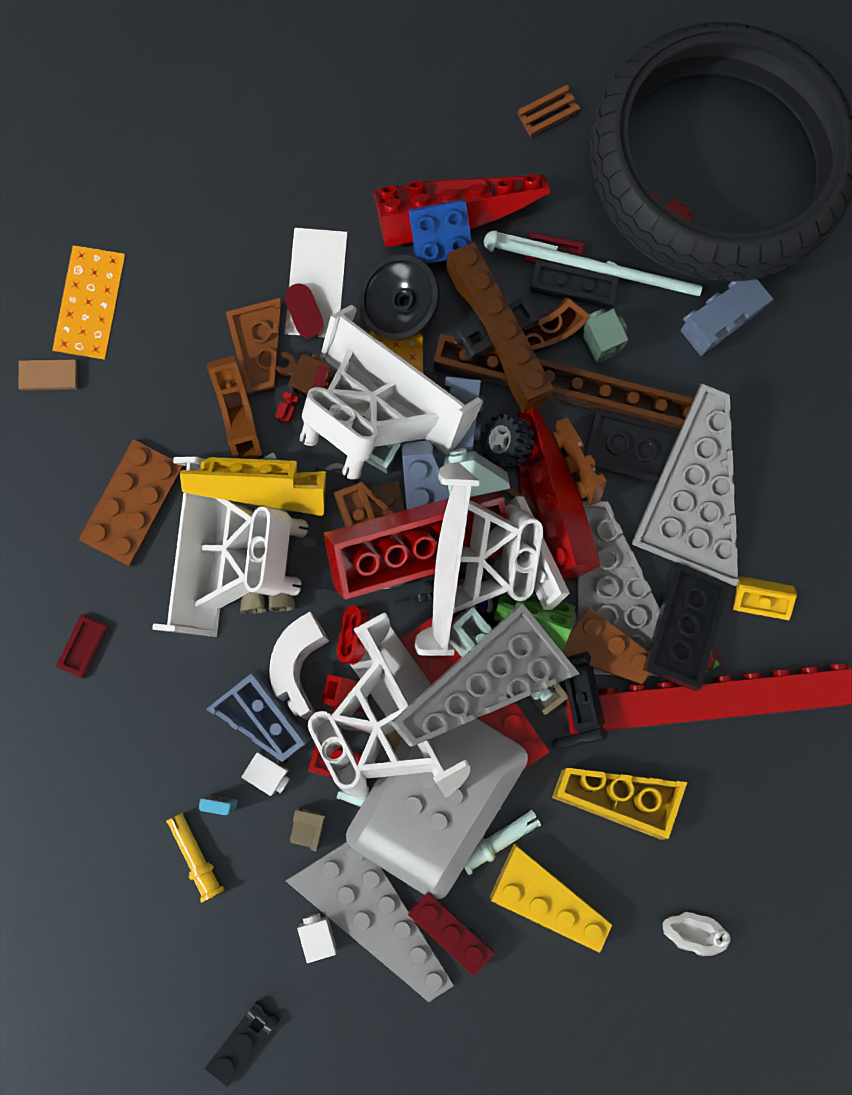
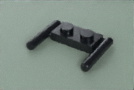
M587 651L567 657L580 673L565 679L575 731L578 730V734L554 739L552 746L555 750H562L607 738V731L603 728L605 721L593 666H590L591 656Z

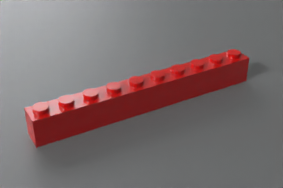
M848 663L830 665V671L824 672L819 671V666L801 668L802 674L791 675L790 669L772 671L773 677L762 678L761 672L744 674V680L733 681L732 675L715 677V683L704 684L703 679L701 689L698 691L684 686L675 687L674 682L657 683L658 689L646 690V684L628 686L629 692L622 693L617 692V687L600 689L599 697L605 721L603 728L612 730L852 705V669H848ZM567 698L565 700L568 733H578V730L575 731L569 699Z

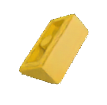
M743 576L738 577L739 582L736 586L733 610L790 620L797 598L794 586Z

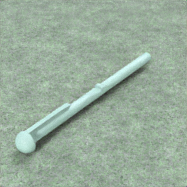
M490 231L484 238V246L489 252H493L494 248L695 296H700L702 291V285L619 266L610 261L603 263L590 258L557 251L559 246L498 231Z

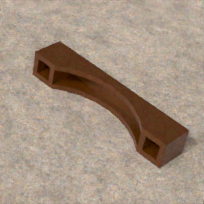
M475 242L448 252L446 270L457 291L472 306L484 325L499 356L510 390L520 409L525 413L548 403L554 388Z

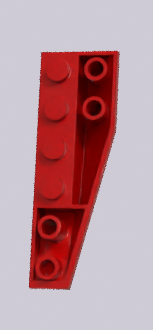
M544 174L424 182L416 180L407 185H387L381 189L374 190L385 247L413 242L408 213L410 209L464 199L467 207L469 227L473 229L513 213L550 193V187Z
M537 408L525 413L520 412L516 416L525 419V422L531 425L529 430L534 432V436L531 437V440H534V445L530 446V449L533 450L531 455H526L528 460L521 462L522 465L517 467L519 494L525 498L526 502L528 499L537 505L539 514L530 508L531 513L543 526V538L563 580L580 577L601 565L584 506L565 459Z

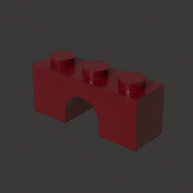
M428 892L425 895L422 894L408 909V916L473 976L494 955L493 948L473 929L466 927L450 911L445 903L440 899H435Z

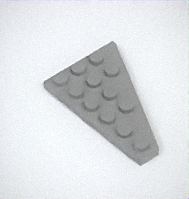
M701 383L632 540V545L737 586L739 579L730 395Z
M582 501L601 565L577 577V622L590 607L648 651L660 613V609L651 592L652 590L642 574L633 551L630 550L609 502L600 501L589 506L587 501ZM593 667L595 675H613Z

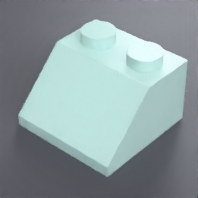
M460 448L450 451V456L445 457L444 465L459 462L480 480L479 486H471L470 497L510 489L508 473L475 451L467 452L466 448Z

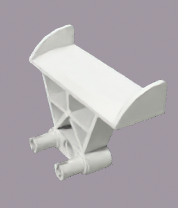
M353 305L331 315L320 356L326 360L325 364H328L330 368L336 371V374L328 390L314 387L308 391L302 413L304 426L300 434V441L303 442L305 439V445L314 446L318 443L319 434L347 455L342 472L345 476L349 469L347 475L349 479H358L361 476L364 461L371 457L373 447L426 439L430 440L432 445L444 454L449 455V452L454 450L471 427L483 400L477 397L464 405L352 321L357 310Z
M174 457L173 463L187 466L186 470L195 471L201 468V461L205 459L199 457ZM183 493L167 625L153 624L152 630L217 637L220 608L247 593L254 592L271 596L279 593L297 595L301 588L293 587L292 584L301 585L300 579L285 576L289 536L303 538L308 530L299 529V526L308 528L307 522L302 519L291 518L287 512L263 506L254 510L241 502Z
M459 462L444 465L440 468L438 474L441 484L451 485V490L441 527L436 558L432 627L422 630L416 637L415 649L419 655H454L455 650L449 643L453 613L505 592L514 600L523 601L531 596L535 586L543 537L542 524L525 510H518L512 504L505 506L506 518L469 500L471 486H479L480 480ZM470 510L475 513L470 541L471 546L463 547L467 513ZM490 521L498 525L489 532ZM504 545L502 559L497 560L493 564L495 568L493 569L485 559ZM524 552V555L517 559L518 555ZM460 562H467L464 588L456 592ZM484 567L493 577L481 582Z
M382 613L354 629L374 663L332 716L327 712L319 711L310 717L308 721L309 732L334 782L345 794L353 796L355 799H364L369 794L367 778L425 772L433 773L435 783L447 798L468 778L470 765L467 760L444 771L429 740L417 744L424 759L399 761L385 736L396 730L390 722L407 708L409 703L378 648L390 628L387 614ZM383 679L399 710L378 722L366 697L378 682ZM362 705L370 721L351 718V716ZM341 729L371 734L359 763ZM383 745L391 762L375 763L380 748ZM343 748V753L339 758L331 759L333 751Z

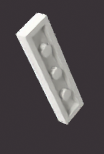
M515 496L508 503L515 505L518 510H525L532 515L524 497ZM542 537L534 590L543 610H552L570 593ZM524 552L518 555L519 558H521L524 555Z

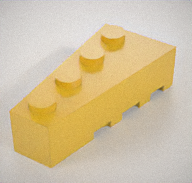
M565 768L561 770L552 798L664 840L669 839L687 782Z
M515 843L513 844L491 892V901L600 953L612 924Z

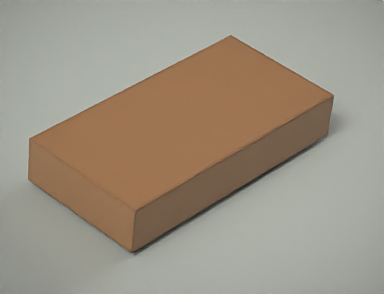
M75 359L19 361L18 389L21 391L78 389V362Z

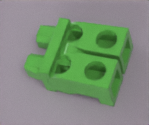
M507 592L501 594L493 618L494 621L501 622L517 606L524 604L563 652L571 632L576 606L560 602L552 610H543L536 593H532L529 598L523 601L514 600Z

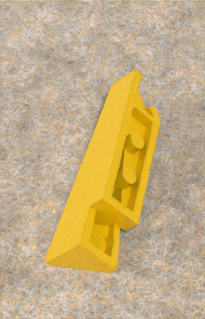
M209 457L201 461V468L195 471L182 470L180 472L181 487L184 493L319 516L324 514L326 472L297 473V461Z

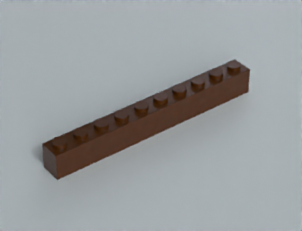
M441 333L434 358V369L510 388L495 348L487 351L477 360L469 362L465 355L466 350L464 347L458 345L453 336ZM538 358L554 388L550 399L593 410L598 408L680 430L694 400L691 397Z

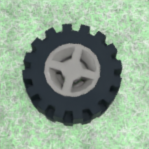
M498 414L497 417L489 419L491 423L485 424L484 428L486 431L481 434V437H484V441H480L481 446L484 447L482 453L487 456L486 459L495 465L503 467H518L522 465L521 462H526L528 460L526 455H531L533 451L530 449V446L534 445V440H531L534 432L529 430L531 425L521 417L508 414Z

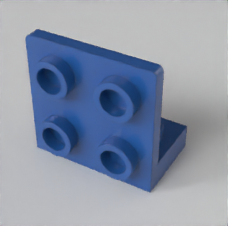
M464 199L410 209L408 211L413 237V252L415 257L424 263L429 264L447 260L448 252L472 243L467 207Z

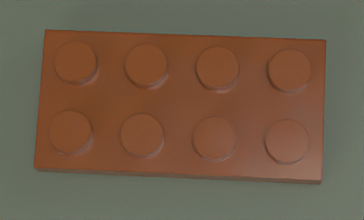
M133 439L78 540L131 567L178 481L180 472L185 466L174 464L173 459Z

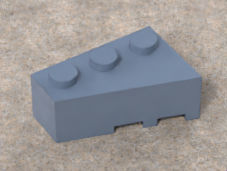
M260 670L249 674L206 709L228 722L235 730L238 729L250 737L254 743L282 762L312 740L287 705L275 696L272 686Z

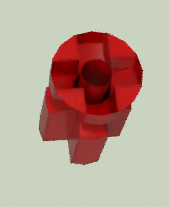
M284 392L283 397L286 399V402L279 403L275 418L283 422H291L295 412V407L292 406V403L299 402L300 398L294 394Z

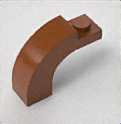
M235 355L207 362V369L221 408L227 440L233 458L254 459L263 456L251 403Z

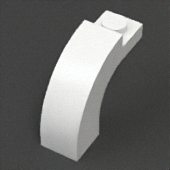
M311 612L301 616L284 630L274 646L270 660V680L275 696L282 701L290 698L287 703L295 716L299 715L305 720L310 719L316 712L302 687L300 680L301 668L305 659L313 651L330 642L317 617Z

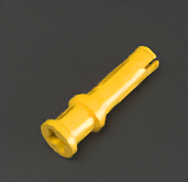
M178 814L174 818L167 820L166 823L169 825L191 870L189 878L194 880L201 894V903L225 891L224 887L219 885L212 871L214 868L213 864L206 862L184 814Z

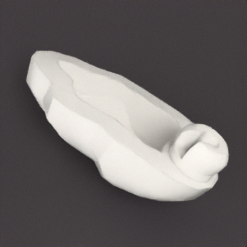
M684 912L679 916L665 919L662 924L664 934L679 949L693 951L701 956L719 954L727 949L731 940L730 934L718 922L710 917L700 916L695 913Z

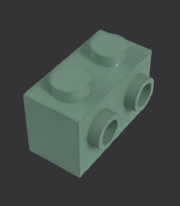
M600 309L590 314L581 335L596 365L622 352L628 342L625 334L627 327L621 315L617 316L614 309L607 312L604 309Z

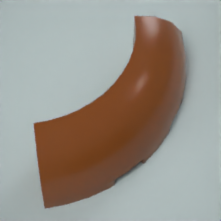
M566 296L554 309L537 316L539 319L538 324L524 331V334L533 350L544 348L564 340L575 333L586 323L590 314Z

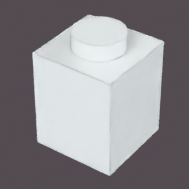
M260 751L256 753L241 777L270 796L274 795L276 791L281 794L290 780L286 776L289 771L288 768L272 762Z
M320 913L304 917V923L299 924L297 929L306 962L310 963L336 955L337 947L329 918L327 916L320 917Z

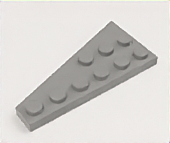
M521 604L390 723L410 747L415 746L580 673L524 604Z
M347 841L286 880L289 885L428 1002L454 986L417 923L408 916L407 907L383 868L353 850Z

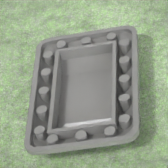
M478 718L428 739L444 771L464 760H467L470 765L468 778L453 794L447 798L444 796L435 783L432 772L379 777L346 833L347 843L353 850L425 895L428 892L435 899H441L449 893L528 761V754L524 747ZM403 738L394 751L399 761L424 759L418 745L410 747Z

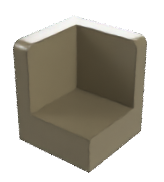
M558 683L548 687L553 695L546 702L542 701L540 697L536 700L532 695L529 696L543 715H547L568 698V695Z
M297 808L293 817L294 824L290 842L310 847V850L317 851L326 814Z

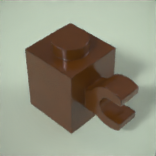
M282 352V358L288 360L290 364L287 368H281L276 365L275 370L280 375L291 377L288 383L291 391L307 397L308 391L313 387L319 365L329 366L325 364L326 360L313 353L310 356L302 354L296 365L295 359L290 353Z

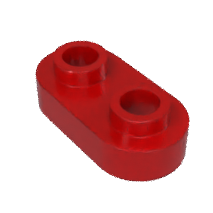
M354 605L350 606L342 616L337 657L343 663L357 664L365 654V647L354 631L355 628L370 621L369 613L365 608Z

